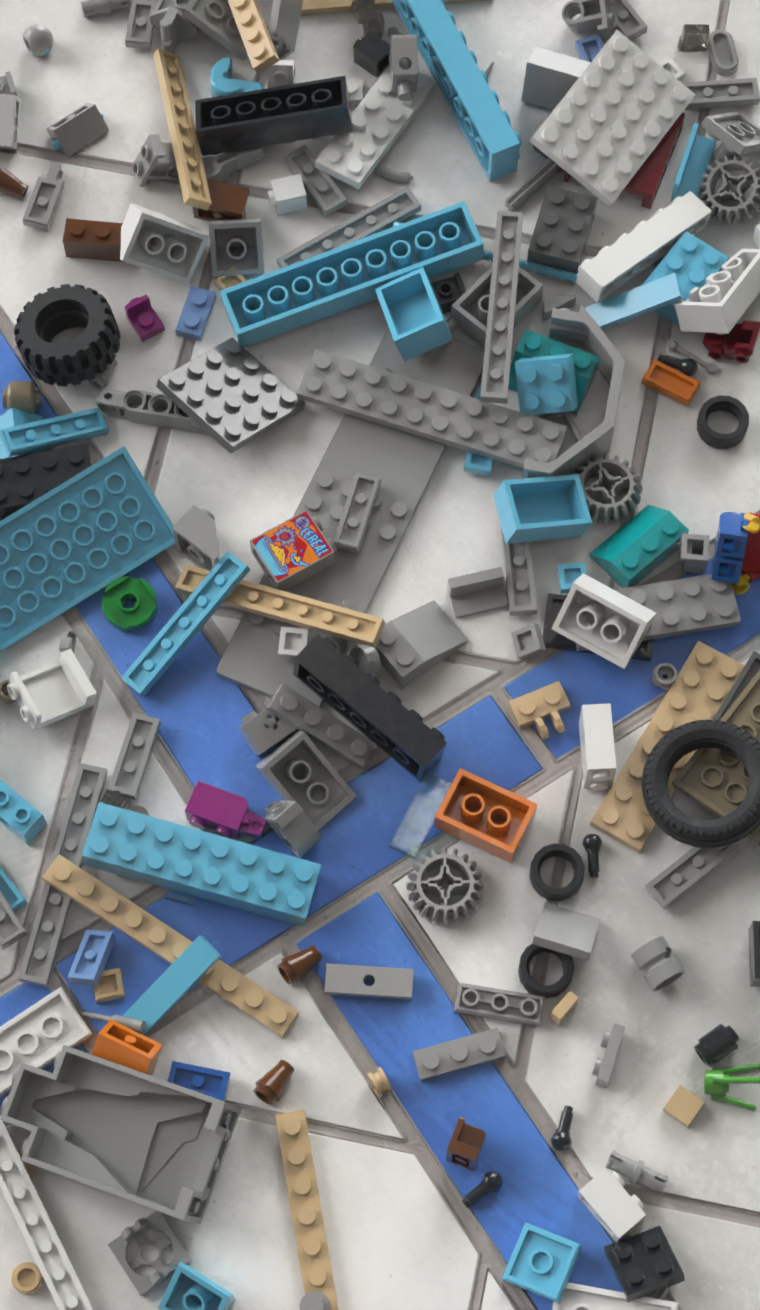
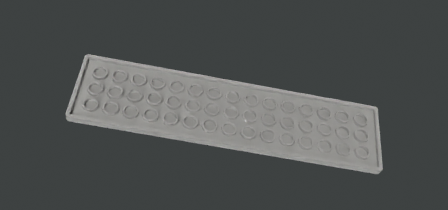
M388 327L369 366L471 397L483 373L485 350L453 338V341L440 348L429 362L421 361L418 356L404 362ZM345 413L293 517L307 510L312 518L316 516L323 528L321 532L326 539L330 538L333 541L355 472L381 478L382 483L359 554L336 548L334 565L286 590V592L336 606L341 605L344 600L354 598L358 611L366 614L448 445ZM264 573L259 584L274 588ZM245 611L217 666L218 676L268 698H272L279 686L285 684L321 708L324 700L293 675L295 657L278 655L281 627H303ZM310 630L309 642L317 634L323 639L327 637L336 644L337 651L346 656L349 650L346 639Z

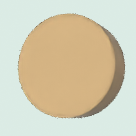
M25 1262L14 1269L12 1284L18 1292L30 1295L41 1288L43 1276L37 1265Z

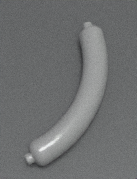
M381 162L374 169L381 176L396 182L409 183L410 180H413V176L410 173L392 170Z

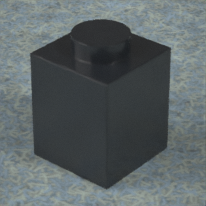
M371 31L364 37L357 39L353 46L354 62L377 78L389 66L390 44Z

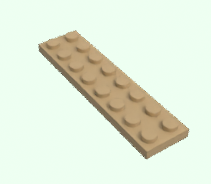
M700 641L697 642L675 682L670 687L595 813L590 826L640 853L656 826L646 808L642 794L643 769L650 752L658 741L671 730L692 721L712 720L745 665ZM697 750L683 756L673 767L668 779V794L670 798L673 797L677 790L672 786V781Z

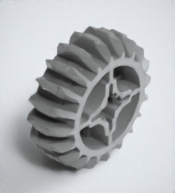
M726 154L724 157L725 162L721 163L716 158L715 163L717 166L713 168L711 165H708L707 169L710 174H702L701 178L705 183L699 184V189L704 192L699 194V198L705 201L704 204L712 210L711 217L717 215V219L720 222L727 218L729 224H732L734 217H736L738 222L742 223L743 215H747L749 219H752L751 211L753 209L756 212H760V207L758 206V203H760L759 163L756 160L750 163V157L747 155L741 160V156L736 154L733 160H731L730 156ZM743 171L748 174L734 177L729 172ZM723 177L722 187L717 190L718 193L714 194L718 180ZM729 180L733 185H736L739 197L736 196L735 192L732 193ZM754 183L753 191L745 201L744 194L750 188V184ZM735 201L738 203V206L726 207L720 205V203Z
M607 453L603 459H600L595 454L593 462L586 459L584 466L578 465L575 473L579 474L590 515L593 516V523L597 522L599 518L603 519L604 525L608 523V519H612L616 524L619 521V516L626 520L629 512L634 513L636 505L641 501L640 494H642L643 490L642 485H639L641 477L635 475V467L628 468V460L620 463L618 455L614 457V460H611ZM597 476L596 482L591 483L590 487L584 488L585 483L590 478ZM627 490V495L615 503V496L621 495L622 491Z
M446 847L442 848L441 855H437V851L432 849L430 859L427 855L422 854L420 856L422 864L419 862L413 863L412 867L416 872H408V879L411 882L406 883V889L412 891L408 894V900L416 901L413 905L415 911L424 908L421 913L423 919L432 914V923H436L438 917H443L444 925L448 924L449 917H453L454 922L459 923V914L461 913L465 918H468L470 916L469 909L476 910L478 908L475 900H482L483 894L479 890L484 889V882L478 881L482 878V872L474 871L477 867L475 861L467 864L469 859L467 853L458 858V849H454L452 855L447 854ZM440 867L438 876L428 878V881H423L427 873ZM449 867L460 871L466 880L453 876L450 873ZM444 875H446V882H448L449 886L446 897H444V890H442ZM428 891V894L436 895L440 899L441 905L431 902L423 892ZM462 891H468L461 901L450 905L452 896L462 894Z

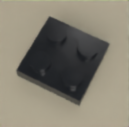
M661 1226L604 1246L607 1259L628 1302L685 1281L684 1273Z

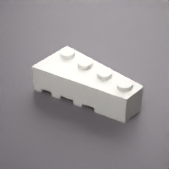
M741 249L721 266V272L708 276L706 284L702 288L695 287L689 292L690 297L686 301L680 300L674 304L681 331L716 333L719 335L729 334L760 293V249Z

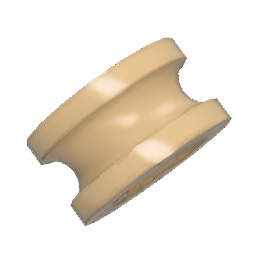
M381 1067L377 1068V1072L374 1074L371 1072L367 1073L369 1081L379 1098L383 1096L384 1091H392L390 1082Z

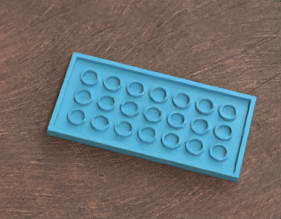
M125 446L0 521V651L175 543L172 530L174 525Z

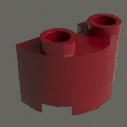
M743 320L741 324L736 323L729 334L705 333L702 343L709 351V357L714 360H722L724 358L735 360L739 363H747L754 352L760 333V322Z

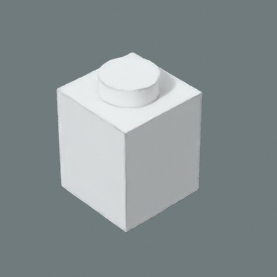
M301 174L271 180V191H267L270 206H275L277 215L307 209V197Z

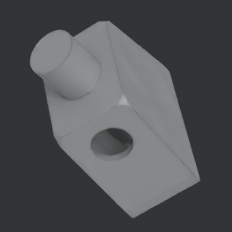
M391 35L389 54L391 92L398 93V99L401 101L412 100L413 93L417 91L419 76L417 35Z

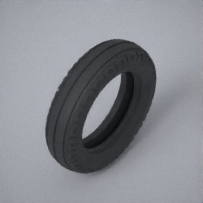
M720 720L692 721L671 730L663 736L650 752L642 775L643 799L654 822L673 839L686 845L700 848L727 846L751 834L760 825V742L743 728ZM717 748L727 751L737 757L748 772L749 788L746 797L733 812L724 817L710 820L691 817L679 810L668 794V779L673 767L683 756L697 749Z

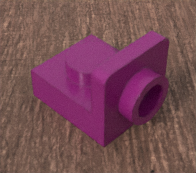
M147 295L134 298L125 305L127 320L142 342L165 330L164 324L152 308Z

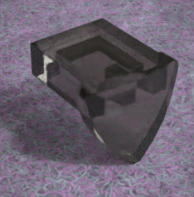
M684 24L677 50L681 52H705L708 48L709 25Z

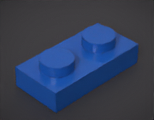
M172 1061L168 1082L225 1102L231 1073Z

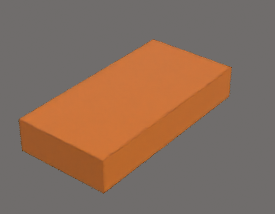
M654 359L642 378L641 384L688 407L699 390L701 382Z

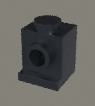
M455 273L454 277L431 283L443 314L451 312V305L466 292L460 273Z

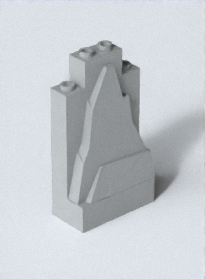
M63 1045L62 1050L57 1053L54 1059L55 1069L53 1073L21 1062L20 1067L13 1074V1086L10 1094L2 1103V1115L0 1118L2 1121L31 1131L30 1137H27L23 1143L21 1161L183 1221L201 1224L242 1108Z

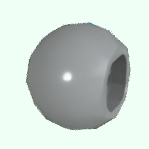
M30 25L23 33L24 43L33 56H43L51 51L54 42L53 35L44 25Z

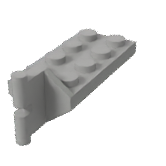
M158 0L150 14V24L161 32L163 50L174 53L179 41L198 35L200 28L182 16L191 0Z

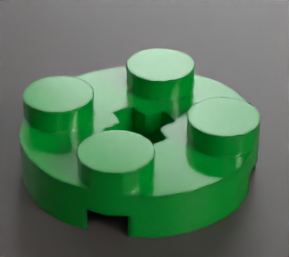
M130 576L120 577L106 587L102 599V610L105 618L112 626L119 628L122 632H131L146 626L157 613V599L154 589L144 579H130ZM127 598L130 601L135 599L137 602L134 603L133 608H124V600Z

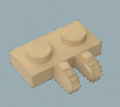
M559 681L508 701V707L519 729L534 723L542 740L549 738V731L543 719L550 717L558 733L565 731L559 713L570 709L571 704Z

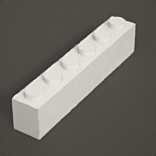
M691 191L682 197H676L668 207L657 210L648 221H641L632 232L622 234L616 243L610 247H603L597 256L591 260L586 259L578 268L579 273L576 283L598 303L667 255L685 231L694 236L707 226L712 210Z

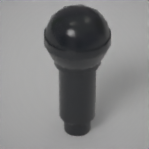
M659 354L658 357L659 362L678 369L687 376L694 375L698 368L696 361L691 358L679 359L667 354Z
M588 834L583 838L582 845L587 852L590 877L596 878L599 877L598 872L600 871L599 852L602 841L599 835Z
M564 1106L558 1130L551 1137V1144L557 1151H566L572 1144L569 1133L573 1118V1108L571 1106Z
M495 1171L486 1172L481 1183L465 1195V1198L462 1200L463 1204L468 1208L488 1192L491 1193L499 1190L503 1183L501 1175Z

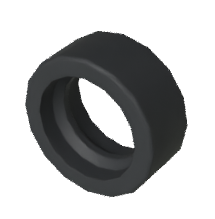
M719 395L710 398L702 405L697 418V431L700 438L707 445L716 449H728L739 444L743 440L749 425V414L746 407L738 399L731 396ZM726 411L737 418L738 428L735 432L720 434L708 426L707 418L712 412Z
M550 844L544 846L535 854L530 866V881L533 889L541 897L550 901H563L571 898L579 891L584 879L585 866L581 856L575 849L565 844ZM562 857L572 864L574 877L566 887L552 888L542 880L540 868L548 858Z
M531 944L526 947L520 957L518 968L520 982L526 991L533 995L545 996V998L556 997L564 992L571 983L574 962L570 955ZM544 952L557 956L563 965V975L560 980L555 984L547 986L535 982L529 972V964L532 958Z

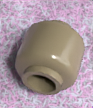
M12 381L8 384L7 388H3L4 409L10 410L14 408L35 414L36 407L42 406V391L36 390L34 382Z

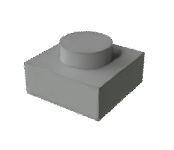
M532 623L511 632L517 658L524 659L546 650L539 624Z

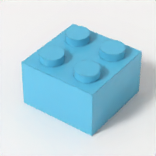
M573 354L520 358L515 362L520 412L527 415L574 411L578 407Z

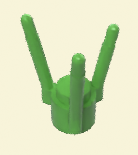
M760 1063L727 1068H712V1071L705 1070L704 1094H711V1100L723 1101L755 1111L757 1109L755 1105L723 1095V1092H729V1083L760 1084V1077H729V1074L760 1069Z

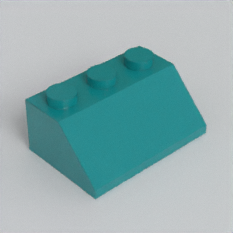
M526 329L515 350L510 365L508 389L518 392L515 362L520 358L573 354L578 407L574 411H569V413L578 415L597 374L599 357Z
M648 504L593 550L589 556L621 588L633 587L680 548L682 533L688 534L689 529L670 511Z

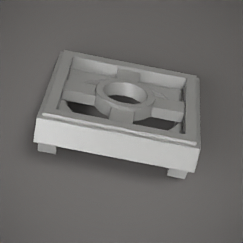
M155 1211L145 1219L142 1218L135 1221L133 1226L125 1228L121 1236L108 1244L141 1297L171 1277L180 1261L186 1265L192 1262L159 1211ZM156 1230L163 1233L166 1237L158 1242L148 1241L142 1231ZM134 1237L140 1248L138 1256L129 1262L127 1258L128 1247ZM147 1245H155L159 1250V1256L153 1262H147L142 1258V1251ZM172 1245L171 1262L164 1266L161 1262L163 1250ZM145 1264L153 1266L156 1272L152 1276H144L135 1270Z

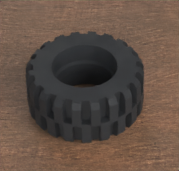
M64 284L60 288H48L47 292L35 295L32 302L28 301L23 307L24 312H20L18 315L17 323L14 327L16 345L28 370L38 380H43L44 383L50 385L57 383L58 386L67 387L68 384H73V386L81 385V382L87 379L89 382L95 379L96 373L102 374L107 370V364H112L116 357L115 353L119 351L121 336L111 307L106 298L92 288L88 287L85 289V286L77 284L74 287ZM73 327L86 328L82 334L69 342L60 344L50 343L63 330Z

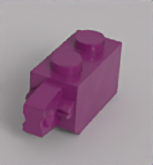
M197 781L185 809L186 818L192 826L199 829H205L206 826L216 830L215 833L229 839L231 837L239 839L241 835L261 839L267 825L265 819L249 811L248 803L244 797Z

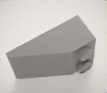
M435 600L386 623L375 649L379 654L381 664L399 686L404 689L468 643V640Z
M296 730L255 766L262 777L283 800L298 802L303 808L302 813L317 831L357 797L303 731Z

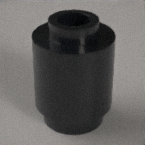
M719 1024L698 1039V1044L694 1046V1049L706 1066L712 1063L717 1064L738 1049L736 1042L739 1040V1037L731 1026L728 1025L725 1028L722 1024Z

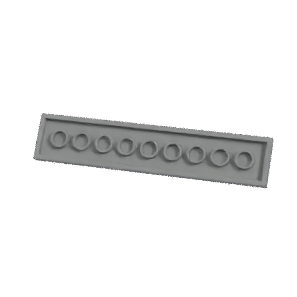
M317 349L314 350L297 392L298 399L522 469L524 468L525 459L540 462H552L557 459L567 433V426L489 402H480L479 399Z

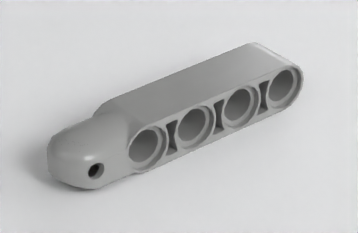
M103 390L97 396V407H100L101 411L109 417L127 419L137 424L209 435L193 419L182 416L185 412L165 394L141 390H130L128 392ZM135 404L141 405V406L138 407V408H134V409L130 408L132 405H135ZM110 406L114 409L109 411L107 407ZM158 409H167L162 413L156 412Z

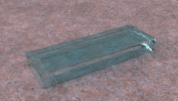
M427 772L390 843V848L414 860L416 859L435 822V815L452 783Z

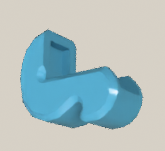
M231 57L221 59L212 68L210 76L213 97L264 89L260 82L231 79L233 72Z

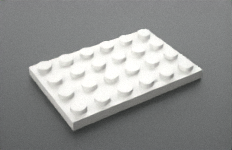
M616 30L529 142L610 207L696 94L620 31Z

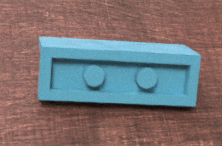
M693 124L674 183L671 202L676 197H682L690 191L699 198L701 192L699 184L704 183L701 176L707 173V167L710 164L717 141L697 135L699 124Z

